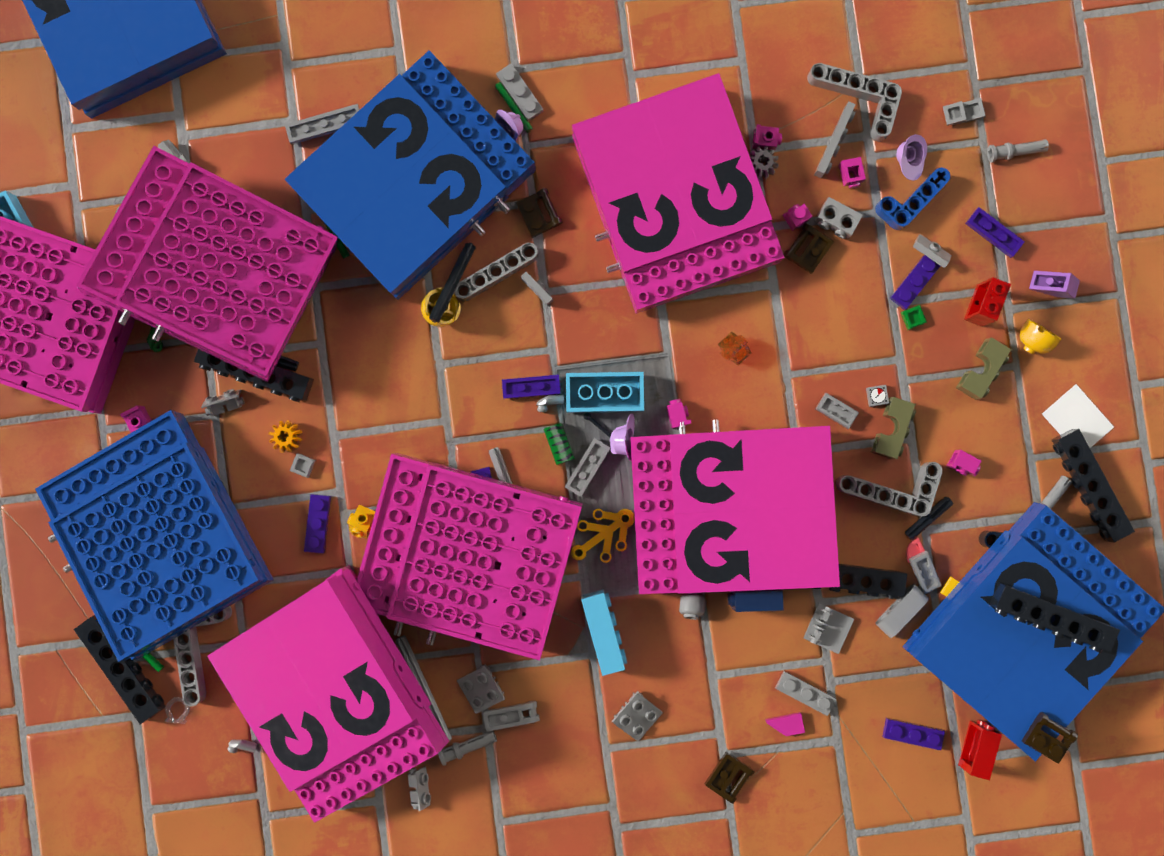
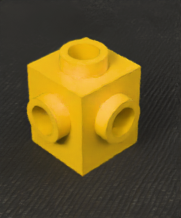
M358 505L355 513H351L347 521L351 534L358 538H367L371 530L375 511Z

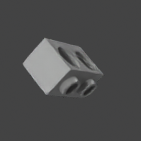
M828 197L819 211L815 222L825 230L830 229L834 231L836 236L848 239L852 236L863 215ZM825 212H831L833 219H828L825 216ZM842 220L848 221L850 228H845L842 225Z

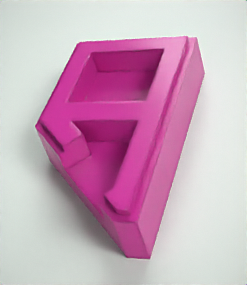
M800 712L765 719L768 725L785 736L805 733Z

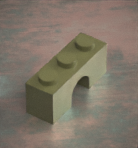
M992 337L985 339L975 355L984 362L985 368L983 373L977 374L972 370L966 371L956 388L975 400L982 399V397L985 398L990 391L989 386L991 382H994L1000 374V367L1009 360L1010 355L1008 354L1011 349Z
M890 397L888 398L889 404H886L883 416L893 421L894 431L889 436L882 433L876 434L871 452L890 459H898V456L900 457L903 453L904 446L902 444L904 438L906 439L909 435L910 428L908 425L910 420H913L916 410L914 409V403Z

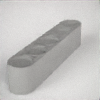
M525 243L460 281L456 287L455 295L461 301H468L535 262L538 258L537 247L533 243ZM527 249L535 251L532 257L524 255ZM512 258L518 260V264L514 267L508 265L509 260ZM500 268L502 273L497 277L493 276V269ZM478 278L485 279V283L482 286H477L475 282ZM463 287L469 289L468 294L465 296L459 295V291Z

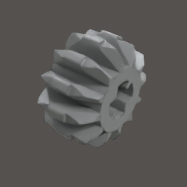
M759 146L756 148V152L750 151V159L758 179L761 178L762 174L765 179L769 177V174L774 175V169H777L779 166L776 163L779 159L778 156H772L775 151L771 150L768 152L767 146L764 147L763 151ZM761 160L762 162H766L765 166H763L762 163H759V161Z

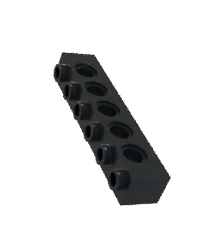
M198 349L194 362L200 364L199 368L208 371L211 368L216 369L219 375L228 377L229 374L236 376V381L245 384L247 381L253 382V387L262 390L265 387L272 389L271 393L282 396L283 393L290 395V400L299 403L301 399L307 401L314 382L312 378L276 366L272 373L275 375V381L270 384L269 381L267 382L256 376L251 377L250 373L240 368L234 371L233 365L223 360L216 365V357ZM289 380H292L293 387L292 389L288 390L286 388V383Z
M1071 429L1053 438V449L1063 460L1062 466L1070 473L1072 484L1079 490L1082 503L1090 510V518L1094 523H1097L1102 539L1115 543L1134 533L1135 531L1080 429ZM1072 447L1075 449V455L1073 457L1070 455V449ZM1081 464L1085 468L1082 474L1079 471V467ZM1091 481L1094 484V488L1092 491H1090L1088 488V485ZM1099 499L1103 501L1101 508L1098 507ZM1109 516L1112 517V523L1110 525H1108L1107 518Z
M839 564L840 587H829V590L840 592L841 589H847L848 593L860 594V591L874 597H879V594H886V598L898 599V596L905 597L907 573ZM849 574V576H850L849 582L843 584V583H842V577H843V575ZM865 576H868V584L866 586H862L861 579ZM883 579L888 580V585L885 588L880 587Z
M998 582L989 604L995 607V612L1007 616L1009 613L1014 615V619L1025 624L1027 621L1033 622V627L1043 631L1046 628L1051 629L1052 634L1064 638L1065 635L1071 637L1070 641L1082 646L1083 643H1087L1090 645V649L1102 653V650L1111 653L1120 631L1111 625ZM1016 600H1018V601H1019L1018 606L1013 609V608H1012L1013 602L1016 601ZM1037 607V613L1032 616V610ZM1056 615V620L1051 623V617ZM1075 622V627L1070 630V625ZM1094 630L1093 635L1089 637V632Z
M95 615L73 629L139 724L146 722L166 707L163 698L155 692L152 682L145 678L142 668L138 663L131 660V658L118 662L114 652L113 656L108 653V648H111ZM98 632L102 634V640L98 639ZM120 663L124 666V672L119 668ZM130 679L135 681V687L131 686ZM141 695L146 697V703L141 700Z

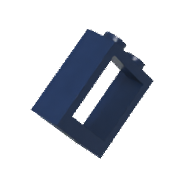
M783 590L731 591V593H728V605L736 612L784 611Z

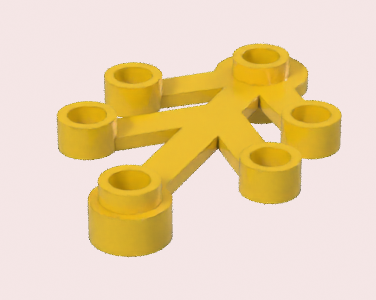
M599 508L593 511L594 519L614 520L609 526L580 520L577 524L579 531L589 530L599 533L585 544L575 545L571 550L572 557L575 560L584 559L586 552L604 539L603 552L600 554V559L602 562L608 563L612 558L610 550L613 532L619 527V540L616 542L615 547L618 551L626 550L627 529L635 521V516L629 509H621L618 513L606 512ZM596 511L602 512V516L600 518L595 517ZM623 515H628L629 520L627 522L622 521ZM581 522H585L587 524V527L585 529H581L579 527V524ZM619 542H624L625 547L623 549L618 548ZM577 549L582 550L583 554L581 556L575 554ZM604 553L609 554L608 560L602 559Z

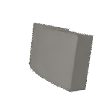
M981 98L943 106L947 126L985 118Z

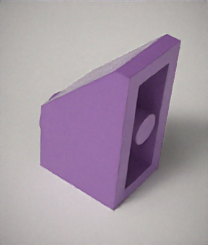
M1034 271L1029 289L1054 297L1075 299L1080 280L1072 273Z

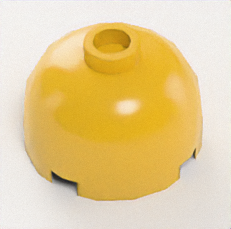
M442 287L427 293L421 303V312L424 319L436 327L450 325L458 319L461 311L460 302L458 303L455 298L457 296L454 293L440 322L434 323L429 319L443 290Z
M1027 319L1020 330V339L1025 345L1023 349L1033 355L1035 352L1041 354L1049 353L1061 340L1060 337L1030 319Z

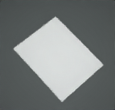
M1077 384L1042 413L1060 435L1071 429H1080L1089 448L1114 428Z

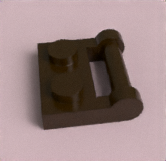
M543 188L537 193L516 202L532 238L563 223L551 203L547 188ZM539 199H542L552 220L548 223L536 202Z
M805 223L800 235L783 255L812 274L834 241ZM807 236H813L814 238L800 257L797 256L796 252Z
M1040 712L1023 737L1022 742L1059 764L1070 745L1077 740L1078 733L1066 729L1051 720L1047 714ZM1046 725L1064 736V738L1060 741L1041 730V727Z
M725 752L704 784L734 804L737 800V794L749 776H753L755 771L728 752ZM739 769H741L743 773L731 791H725Z

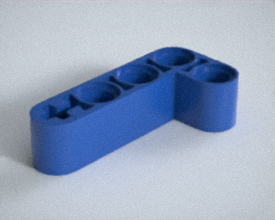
M942 167L936 169L902 205L891 196L884 197L876 205L877 215L894 230L903 229L948 183L950 172ZM938 176L941 177L938 183H933ZM923 188L929 191V196L924 195ZM910 202L916 204V210L910 207ZM883 203L889 205L890 211H886L883 208ZM897 216L903 218L904 224H900L897 221Z

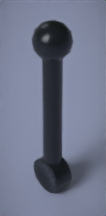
M590 413L584 414L585 420L592 422L608 437L611 436V433L596 422Z

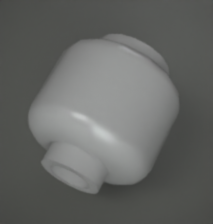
M687 593L680 597L679 612L684 615L685 619L698 620L700 616L704 615L705 598L699 595V593Z

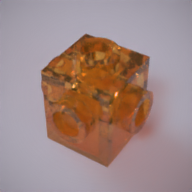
M730 332L718 343L722 350L720 354L727 361L731 360L738 366L752 352L747 345V340L742 335L737 336L733 332Z

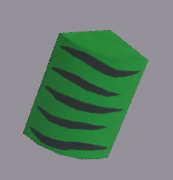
M559 423L544 428L556 465L575 459L563 424Z

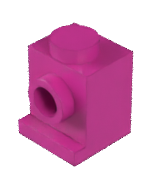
M757 124L754 129L752 148L756 149L759 146L763 150L767 146L768 150L775 151L777 145H781L782 133H779V128ZM765 135H771L772 138L768 139Z
M861 157L843 160L838 165L844 187L849 186V189L860 187V183L866 179ZM849 173H852L854 178H850Z
M805 203L801 206L798 204L794 205L788 212L782 215L792 231L807 223L813 217Z
M681 399L669 401L670 405H667L666 409L671 429L679 427L680 422L681 426L682 422H684V425L691 424V420L686 419L689 416L687 406H683Z
M137 405L120 414L131 433L152 421L144 406Z
M955 450L946 467L949 469L957 468L955 471L964 476L967 474L976 476L981 468L979 466L981 460L963 450Z

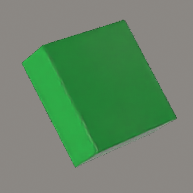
M920 305L900 312L907 330L927 323Z

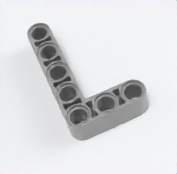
M817 63L812 66L807 75L810 85L878 103L870 136L876 142L886 139L892 131L902 94V89L898 84L823 63ZM813 72H819L821 77H815ZM832 77H837L840 82H834ZM850 82H855L858 87H852ZM869 87H874L876 93L871 92ZM887 92H892L894 98L889 97ZM882 110H887L890 116L884 115ZM877 128H882L885 134H880Z
M936 462L922 464L912 495L848 475L838 477L835 485L840 492L915 516H927L931 511L942 476V467ZM929 466H932L934 468V474L932 476L928 474ZM844 479H848L850 482L848 489L842 487ZM924 484H927V486L929 487V491L927 494H924L922 492V486ZM863 485L868 487L866 495H863L860 491ZM881 491H885L887 495L884 501H881L879 498ZM901 496L905 500L902 507L898 505V499ZM919 502L923 505V510L920 513L916 510Z
M230 606L222 610V618L217 613L173 639L182 697L187 706H195L206 698V687L196 627L220 623L229 619L232 615ZM184 634L189 638L188 643L183 639ZM187 653L191 655V662L186 658ZM190 672L193 673L195 677L194 681H192L189 677ZM192 692L197 694V700L192 697Z

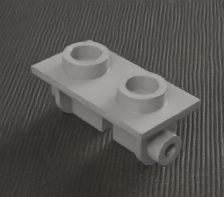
M230 389L224 392V395H211L205 398L201 408H205L207 416H215L225 412L223 405H226L228 411L242 407L245 402L243 397L239 398L241 389L236 391Z
M426 767L419 770L412 768L407 774L409 787L416 788V790L410 791L411 806L419 811L430 806L431 800Z

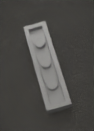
M848 101L844 107L814 176L821 178L824 173H829L832 167L830 160L832 156L836 157L840 149L838 142L840 139H844L848 131L845 127L847 122L851 123L856 112L853 109L856 104Z
M351 105L285 124L290 144H296L336 132L360 110L359 105Z

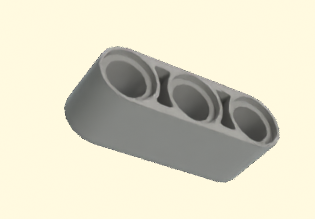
M912 584L905 590V597L899 596L878 618L875 624L889 638H892L917 614L929 598L915 584Z

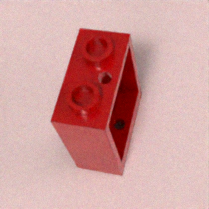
M994 277L977 284L964 320L981 327L998 321L1011 284Z
M978 719L977 722L970 720L958 766L972 776L990 781L1002 734L996 731L995 726L989 725L990 723Z

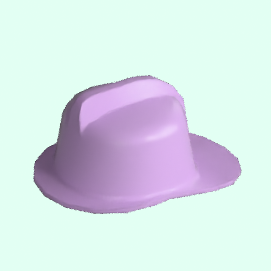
M500 109L496 112L495 120L516 142L517 137L523 131L521 116Z
M917 134L910 136L899 145L896 153L903 175L912 181L917 180L921 176L927 155V143L921 135Z
M633 414L629 415L626 425L617 427L610 436L611 452L613 454L627 455L629 460H632L630 437L634 436L635 427Z

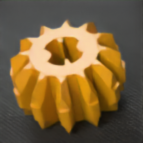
M287 420L286 423L279 421V427L277 425L272 426L275 432H269V435L273 436L269 442L275 443L274 449L279 448L280 452L284 453L286 450L292 452V447H299L296 441L301 442L302 438H298L297 435L302 434V431H296L298 428L297 424L292 425L291 421ZM285 433L289 434V437L283 440L282 437L285 436Z

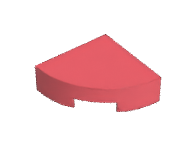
M918 537L914 538L907 547L906 558L908 563H910L909 558L925 551Z

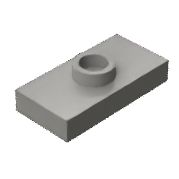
M921 234L916 238L913 245L915 249L943 268L950 262L952 255L943 250L938 243L931 242Z
M527 272L521 276L522 281L547 306L553 302V298L545 291L546 286L540 280L536 282Z
M824 393L815 410L847 429L851 427L859 412L828 393Z
M927 551L909 558L921 591L924 594L942 586Z

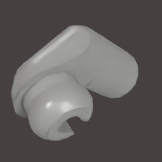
M548 395L540 399L536 404L538 406L537 411L547 412V405L563 404V395Z
M233 739L228 743L227 750L230 753H237L238 749L254 753L257 743Z

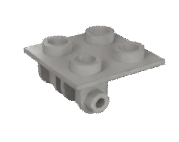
M818 603L803 638L839 654L854 619Z
M486 664L457 680L476 714L505 700L504 691L502 692L499 685H497L498 681L495 682L494 680L496 677H492L490 667H487Z
M637 691L633 693L629 702H625V707L622 706V709L614 715L612 723L636 741H639L663 712Z

